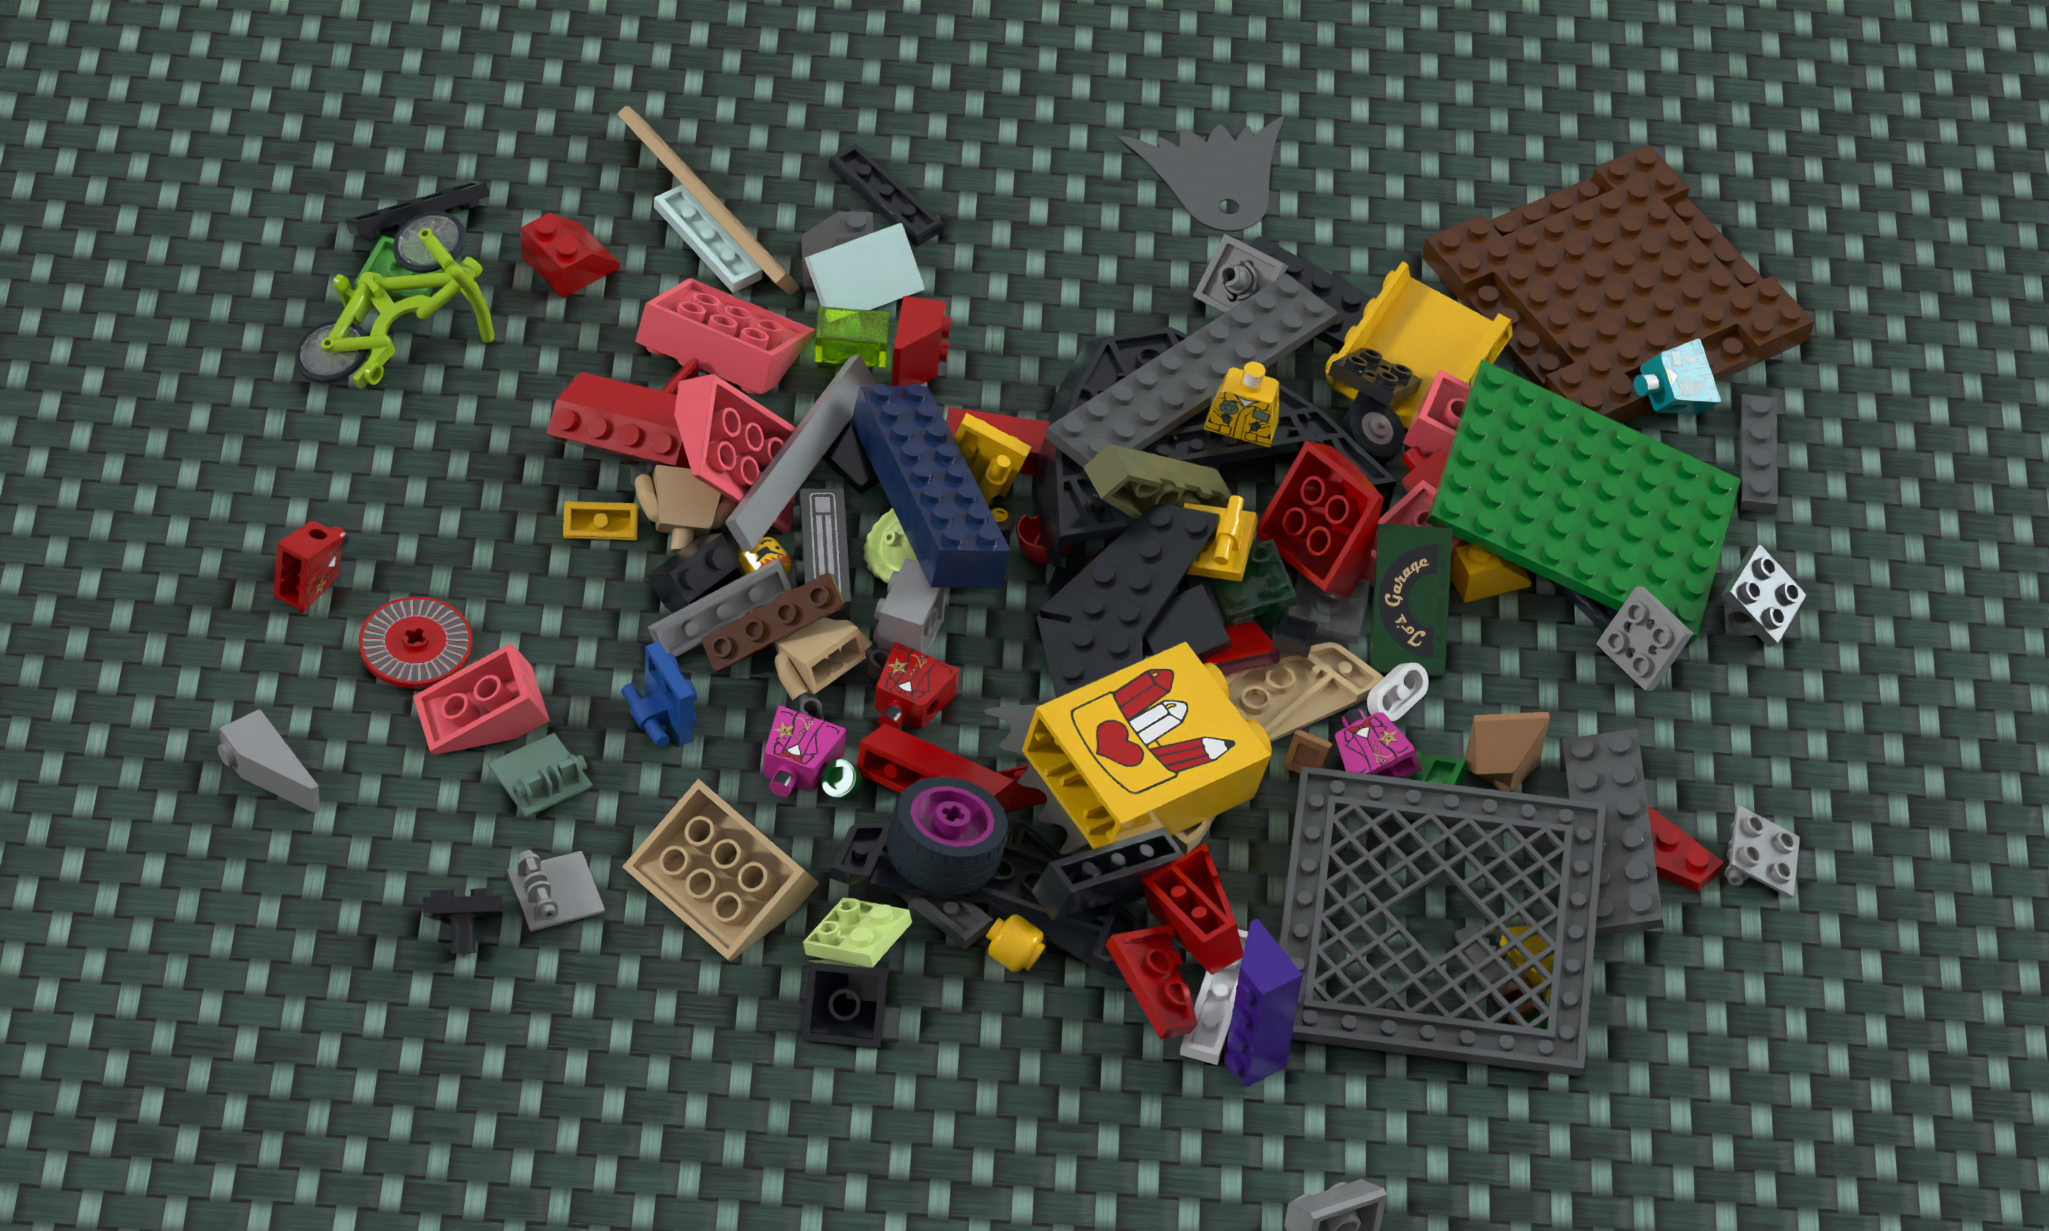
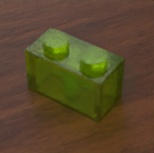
M819 306L814 362L845 364L849 357L860 354L867 367H885L890 312Z

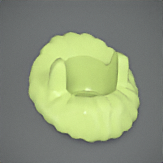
M891 508L889 512L882 515L879 521L873 525L872 531L866 536V543L863 548L865 552L863 559L867 563L868 570L872 572L874 577L881 578L885 583H889L893 571H900L905 559L918 562L893 508Z

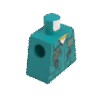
M1700 339L1672 348L1651 358L1641 365L1640 371L1642 375L1636 376L1634 380L1635 392L1639 396L1649 395L1653 409L1657 413L1698 415L1721 402Z

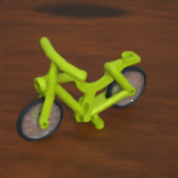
M426 212L410 219L396 234L393 242V253L398 264L408 271L428 274L383 278L378 273L365 272L358 280L356 290H353L347 277L341 274L337 275L333 280V286L345 309L338 320L327 321L317 325L301 339L295 354L296 365L300 373L314 382H336L353 374L362 365L364 360H368L352 378L356 386L361 389L367 383L377 384L383 377L384 363L396 352L391 338L387 335L392 322L409 312H416L419 319L426 320L458 293L466 297L475 311L481 340L485 343L492 342L495 335L490 311L477 283L473 280L481 274L483 269L476 260L468 256L460 265L455 261L463 250L466 239L465 229L460 220L446 212ZM440 269L443 271V272H438V273H429V272H434V271H437V270H440ZM444 286L432 297L416 295L396 303L387 294L388 291ZM374 305L380 315L373 324L370 336H367L360 326Z

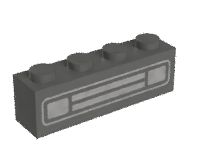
M844 488L800 489L799 504H792V525L799 526L800 532H794V554H801V560H795L796 582H803L804 585L825 573L832 574L843 597L845 606L824 618L850 621L851 593Z

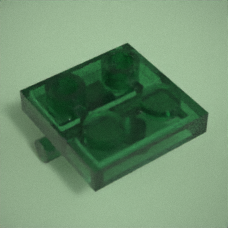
M1274 539L1251 545L1242 582L1209 577L1216 592L1218 604L1226 625L1265 613H1269L1273 623L1278 625L1282 614H1285L1283 608L1297 604L1296 593Z

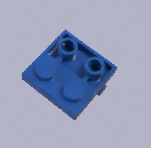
M659 641L645 646L646 698L643 699L633 683L626 684L621 689V693L631 706L630 713L642 731H647L657 747H662L669 742V737L662 728L664 724L680 747L693 741V725L696 724L694 701L697 700V693L692 682L689 679L685 680L679 672V665L675 656L672 653L667 654Z

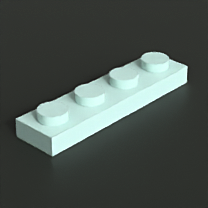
M683 184L654 197V208L732 293L762 279V268Z

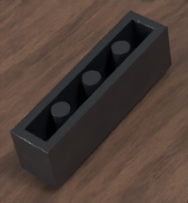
M1163 827L1050 862L1034 886L1032 893L1052 921L1145 892L1142 879L1185 854L1166 828Z

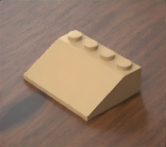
M699 779L622 866L730 962L795 913L819 885L817 880Z

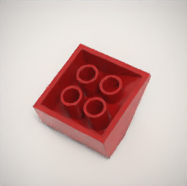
M1306 440L1258 523L1254 535L1324 592L1350 597L1369 565L1384 498L1361 470L1335 448Z

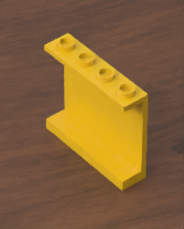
M1402 261L1396 271L1391 270L1386 276L1382 286L1383 290L1379 296L1372 298L1364 309V317L1358 326L1354 325L1349 329L1344 339V346L1338 354L1334 353L1329 358L1325 366V373L1329 388L1355 401L1358 390L1328 375L1332 362L1358 349L1370 348L1379 352L1382 355V359L1392 364H1401L1410 368L1413 375L1422 379L1418 392L1388 406L1397 414L1404 429L1408 431L1439 369L1471 385L1476 367L1480 361L1484 360L1493 365L1512 337L1513 332L1511 319L1498 313L1494 321H1491L1410 277L1409 265Z

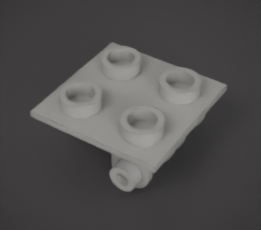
M1737 805L1735 819L1730 826L1732 839L1728 843L1727 858L1730 862L1725 870L1728 882L1738 886L1743 884V881L1747 878L1752 877L1790 898L1794 897L1800 837Z
M526 850L519 854L517 867L507 869L530 932L605 913V908L582 851L541 861L539 856L534 854L533 851Z

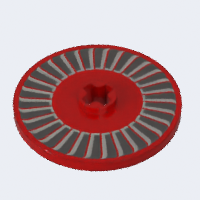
M405 597L380 606L367 617L359 633V652L364 665L378 679L402 688H427L464 668L472 652V632L465 617L451 605L428 597Z

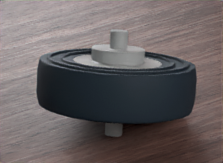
M1362 401L1354 405L1343 418L1341 428L1379 464L1391 460L1399 453L1404 444L1405 432L1400 418L1390 407L1379 401Z

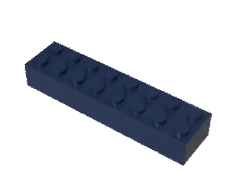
M875 384L873 386L859 385L851 422L930 587L1002 588L1011 550L929 388L918 384H910L908 386H888L886 384Z

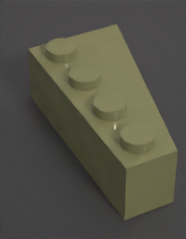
M1109 444L1105 449L1099 451L1083 467L1100 498L1136 520L1149 508L1157 504L1183 507L1184 503L1226 508L1229 498L1232 496L1217 469L1114 444Z

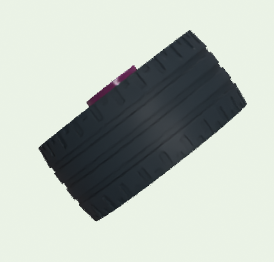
M941 776L919 780L902 792L895 805L887 834L888 857L896 871L908 882L918 886V888L946 895H962L974 892L990 882L1000 865L1007 841V815L1002 805L992 794L977 786V784L970 783V781Z

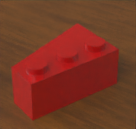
M1207 843L1200 845L1142 879L1150 913L1163 926L1173 925L1174 937L1211 975L1243 957L1237 924L1220 883L1216 867H1214Z

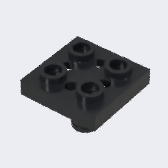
M1370 348L1358 349L1332 362L1328 372L1329 376L1358 390L1353 406L1365 400H1375L1391 406L1418 392L1422 379L1412 374L1413 372L1410 368L1401 364H1392L1382 359V355L1379 352Z
M494 888L470 889V896L455 897L454 889L431 890V897H423L424 917L447 916V918L451 919V954L476 953L475 918H478L479 915L503 914L502 895L494 896Z

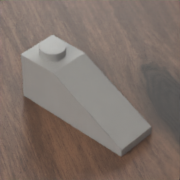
M260 709L219 728L221 745H218L217 749L220 758L226 766L232 765L241 778L314 813L320 810L319 787Z

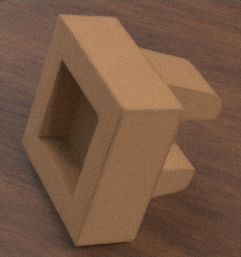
M1298 729L1293 735L1283 767L1299 774L1301 773V766L1324 769L1333 743Z

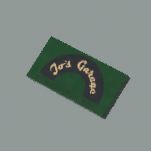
M1378 524L1370 667L1378 673L1389 674L1400 664L1418 663L1425 669L1428 676H1445L1453 528Z

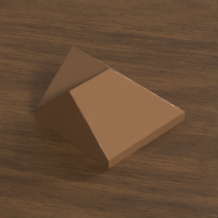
M1549 712L1474 715L1465 755L1468 770L1500 791L1513 792L1540 763L1550 719Z

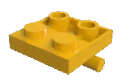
M966 413L954 436L976 483L979 484L980 491L987 505L998 494L1005 497L1031 446Z
M1237 495L1230 496L1227 508L1184 503V508L1220 515L1214 541L1206 552L1200 553L1187 574L1242 582L1258 521L1256 512L1242 511L1244 503L1242 497Z

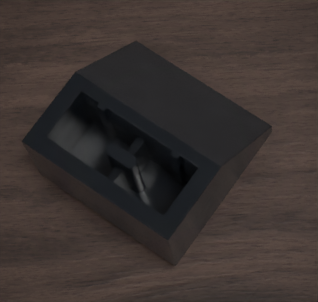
M723 533L699 536L649 573L647 577L663 605L669 611L675 613L745 576L746 573Z

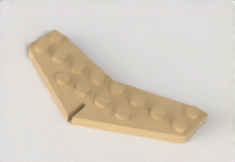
M1333 642L1311 646L1308 658L1281 652L1217 666L1226 679L1229 688V700L1245 721L1253 719L1262 725L1270 742L1367 700L1371 689L1384 678V676L1346 648ZM1216 816L1176 833L1171 837L1180 849L1187 854L1200 843Z

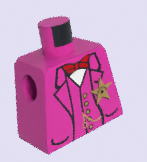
M779 705L764 753L763 774L772 779L769 784L770 790L780 797L789 796L793 787L808 792L815 791L821 783L825 767L830 762L841 759L844 755L846 729Z
M1352 709L1343 715L1342 722L1345 729L1338 731L1335 738L1347 772L1405 779L1422 770L1413 745L1384 713L1377 712L1366 718L1361 709Z

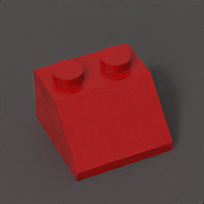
M549 212L521 227V257L562 298L573 294L620 268V262L577 221Z
M903 296L894 344L891 386L922 385L938 376L940 362H947L949 341L943 340V338H949L951 317L945 316L946 301Z

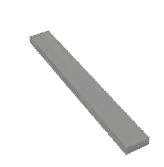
M860 354L849 357L726 520V525L743 552L755 548L851 419L859 385L873 386L877 384Z

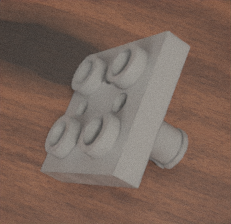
M1224 234L1193 297L1226 313L1254 295L1252 290L1256 292L1258 285L1260 290L1282 277L1288 265ZM1232 293L1237 294V300L1234 302L1229 300V298L1234 299Z
M1636 586L1596 644L1645 691H1653L1694 633L1644 586ZM1630 622L1632 624L1630 625V629L1628 630L1627 626Z

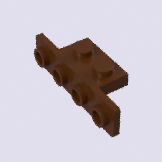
M825 573L797 589H790L781 593L776 600L766 605L749 610L740 619L702 638V643L713 669L721 672L843 608L845 602L834 576L830 573Z

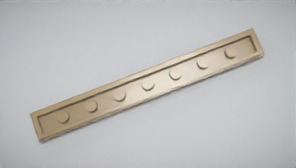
M625 106L618 113L619 117L781 289L792 296L799 289V284L649 124L632 108Z

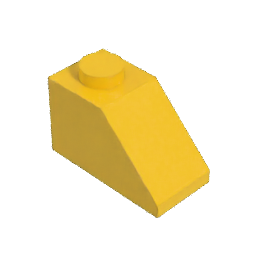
M1473 544L1456 547L1454 550L1450 578L1463 603L1531 586V580L1525 569L1513 562Z

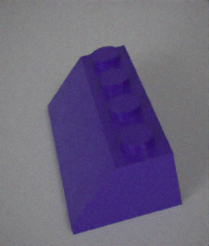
M1258 918L1251 921L1236 986L1225 1054V1062L1229 1071L1235 1076L1238 1075L1247 1087L1286 1068L1303 977L1302 973Z

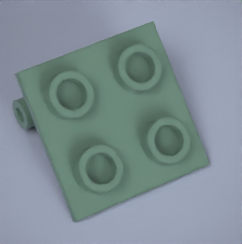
M555 733L488 762V767L526 818L593 787V784L583 772V770L587 769L583 756L575 757L573 754L570 755Z

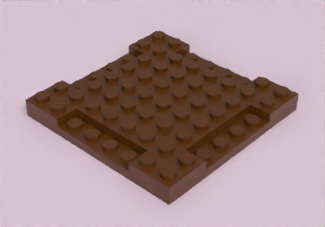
M1650 145L1594 167L1593 175L1589 179L1488 221L1483 215H1480L1425 238L1422 258L1464 306L1491 321H1494L1498 313L1511 319L1513 335L1503 350L1532 383L1620 424L1653 410L1649 395L1639 396L1635 392L1634 380L1636 376L1642 375L1640 371L1641 365L1656 355L1700 339L1714 381L1716 382L1809 341L1814 320L1773 276L1763 279L1688 198L1690 187Z

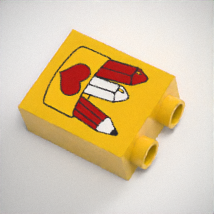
M1183 642L1036 707L1022 752L1087 839L1090 846L1095 849L1163 827L1172 836L1254 798L1271 758L1272 747L1262 725L1253 719L1245 721L1229 700V688L1220 669L1212 663L1202 664L1187 642Z

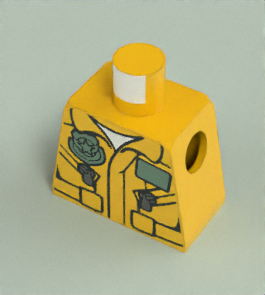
M1248 362L1243 370L1234 367L1228 369L1211 403L1204 429L1270 447L1279 417V382L1274 378L1266 377L1265 367L1258 362Z

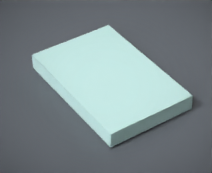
M902 223L805 257L828 325L903 298V296H909L925 290Z

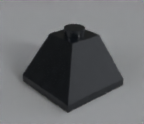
M835 960L809 961L801 1040L880 1048L890 962L878 961L871 968Z

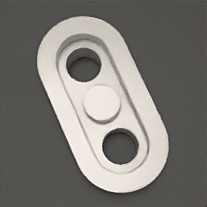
M1404 663L1396 666L1369 692L1367 707L1370 715L1382 712L1390 721H1396L1403 716L1427 692L1429 680L1425 669L1418 663Z

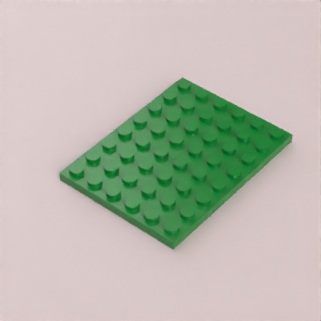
M1481 360L1476 367L1426 523L1434 527L1453 528L1452 535L1617 611L1621 609L1636 586H1644L1694 633L1687 642L1692 645L1698 637L1741 479Z

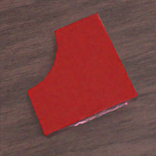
M1255 621L1224 627L1231 640L1232 647L1201 660L1202 664L1212 663L1220 669L1222 674H1228L1280 662L1279 650L1272 648L1273 642Z

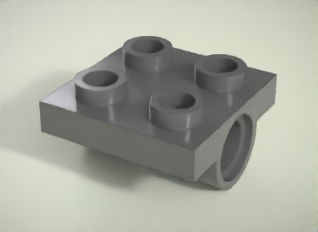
M1757 544L1749 548L1721 594V597L1730 605L1725 614V621L1729 628L1737 634L1743 636L1757 635L1767 647H1770L1779 642L1806 597V593L1761 544Z

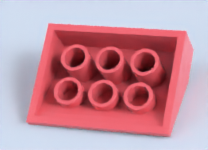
M689 278L645 303L635 342L647 346L646 349L653 354L668 355L678 359V363L682 366L692 358L698 359L699 369L715 374L725 382L730 381L740 385L741 389L749 394L762 395L779 383L812 339L815 329Z
M715 374L679 381L674 416L692 474L700 481L739 504L796 427ZM796 493L772 524L773 527L783 533H791L792 504H795Z

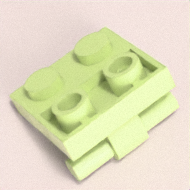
M843 897L803 941L805 953L810 956L873 968L911 925L910 911L890 905H881Z

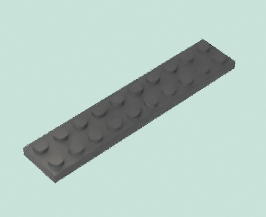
M1285 274L1048 426L1045 438L1082 467L1109 444L1141 451L1210 406L1228 369L1234 367L1243 370L1248 362H1258L1265 369L1335 324L1339 312L1288 274Z

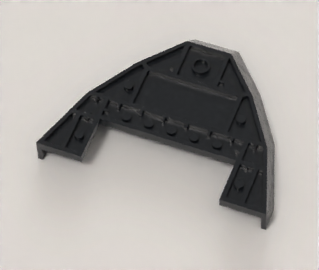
M1172 327L1108 336L1086 342L1055 395L1047 421L1050 422L1049 426L1178 344L1189 335ZM1280 383L1278 424L1270 447L1205 430L1204 425L1210 410V406H1208L1141 450L1201 466H1210L1301 451L1307 440L1332 446L1353 462L1384 498L1381 512L1389 511L1397 483L1396 479L1323 410ZM1044 438L1040 452L1036 457L1040 541L1053 567L1061 564L1065 545L1118 537L1128 529L1129 524L1121 510L1100 498L1084 468Z

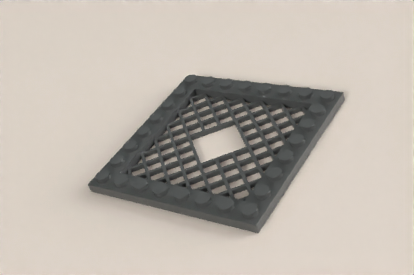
M1301 766L1279 944L1303 975L1291 1039L1582 1076L1585 1063L1606 804ZM1355 813L1365 825L1351 834L1340 821ZM1368 815H1373V816H1378V817H1376L1375 819L1372 820ZM1389 818H1393L1404 829L1391 838L1378 827ZM1407 820H1413L1416 822L1410 825L1407 822ZM1427 823H1432L1442 835L1427 843L1417 830ZM1445 825H1453L1454 827L1448 829ZM1334 827L1344 839L1330 847L1332 829ZM1467 827L1480 838V840L1468 848L1455 837L1456 834ZM1483 829H1485V830H1493V831L1490 832L1489 834H1486V833L1483 831ZM1372 831L1382 844L1368 852L1357 839ZM1508 832L1518 845L1504 853L1493 840ZM1521 834L1531 835V836L1528 837L1527 839H1525ZM1410 836L1421 848L1406 857L1395 844ZM1546 837L1557 849L1543 858L1532 847V844ZM1448 840L1459 853L1445 862L1434 849ZM1351 845L1361 858L1347 866L1336 853ZM1486 845L1498 858L1484 867L1472 854ZM1389 849L1400 862L1386 871L1374 858ZM1525 850L1536 863L1522 872L1511 858ZM1427 854L1438 867L1424 876L1413 863ZM1562 855L1561 872L1559 875L1549 863ZM1330 859L1339 868L1340 872L1327 879ZM1466 859L1477 872L1463 881L1454 872L1452 867ZM1368 863L1379 876L1365 885L1353 872ZM1502 864L1515 875L1514 878L1503 885L1490 874V872ZM1406 868L1418 881L1403 890L1392 877ZM1540 869H1543L1554 881L1542 890H1539L1528 878ZM1445 873L1491 924L1435 961L1391 914L1389 909ZM1347 877L1358 890L1343 899L1332 886ZM1484 878L1494 891L1480 899L1469 886ZM1386 882L1397 895L1382 904L1371 890ZM1519 883H1522L1533 894V896L1521 904L1507 892ZM1559 888L1558 906L1556 908L1546 896ZM1326 891L1337 904L1323 912ZM1365 896L1375 909L1361 918L1350 904ZM1501 896L1512 910L1498 918L1486 905ZM1538 901L1551 913L1539 923L1525 911ZM1343 910L1354 923L1340 932L1330 922L1329 918ZM1382 915L1393 928L1378 936L1367 923ZM1517 915L1530 927V929L1518 937L1504 925ZM1554 921H1556L1555 940L1543 930ZM1322 924L1333 937L1319 946ZM1361 929L1372 942L1357 951L1346 937ZM1498 929L1509 943L1495 952L1483 938ZM1399 933L1411 947L1396 956L1385 942ZM1536 934L1548 948L1533 956L1522 943ZM1340 943L1351 956L1336 965L1325 954V951ZM1477 943L1488 957L1474 966L1462 952ZM1378 948L1389 961L1375 970L1364 959V956ZM1515 948L1527 962L1513 971L1501 957ZM1417 953L1428 966L1414 975L1403 964V961ZM1553 954L1552 974H1550L1540 962ZM1318 957L1329 970L1315 979ZM1456 958L1467 971L1453 980L1441 966ZM1357 962L1368 975L1353 984L1342 971ZM1495 963L1506 976L1492 985L1480 971ZM1396 967L1407 980L1392 989L1381 976ZM1533 967L1545 981L1531 990L1519 976ZM1435 972L1446 985L1431 994L1420 981ZM1335 976L1345 986L1346 990L1332 999L1320 985ZM1474 977L1485 990L1470 999L1459 985ZM1374 981L1385 992V995L1371 1004L1359 990ZM1513 982L1524 995L1509 1004L1498 990ZM1413 986L1425 999L1410 1009L1398 995ZM1550 987L1548 1008L1537 995ZM1313 990L1323 1001L1312 1000ZM1453 991L1464 1004L1449 1013L1438 1000ZM1353 995L1362 1006L1343 1004L1341 1002ZM1492 996L1503 1009L1491 1018H1488L1477 1005ZM1392 1000L1401 1011L1382 1009L1380 1007ZM1531 1001L1542 1015L1527 1023L1516 1010ZM1431 1005L1440 1016L1419 1012ZM1470 1010L1479 1021L1461 1019L1459 1017ZM1509 1015L1519 1026L1500 1024L1498 1022ZM1547 1021V1029L1537 1028Z

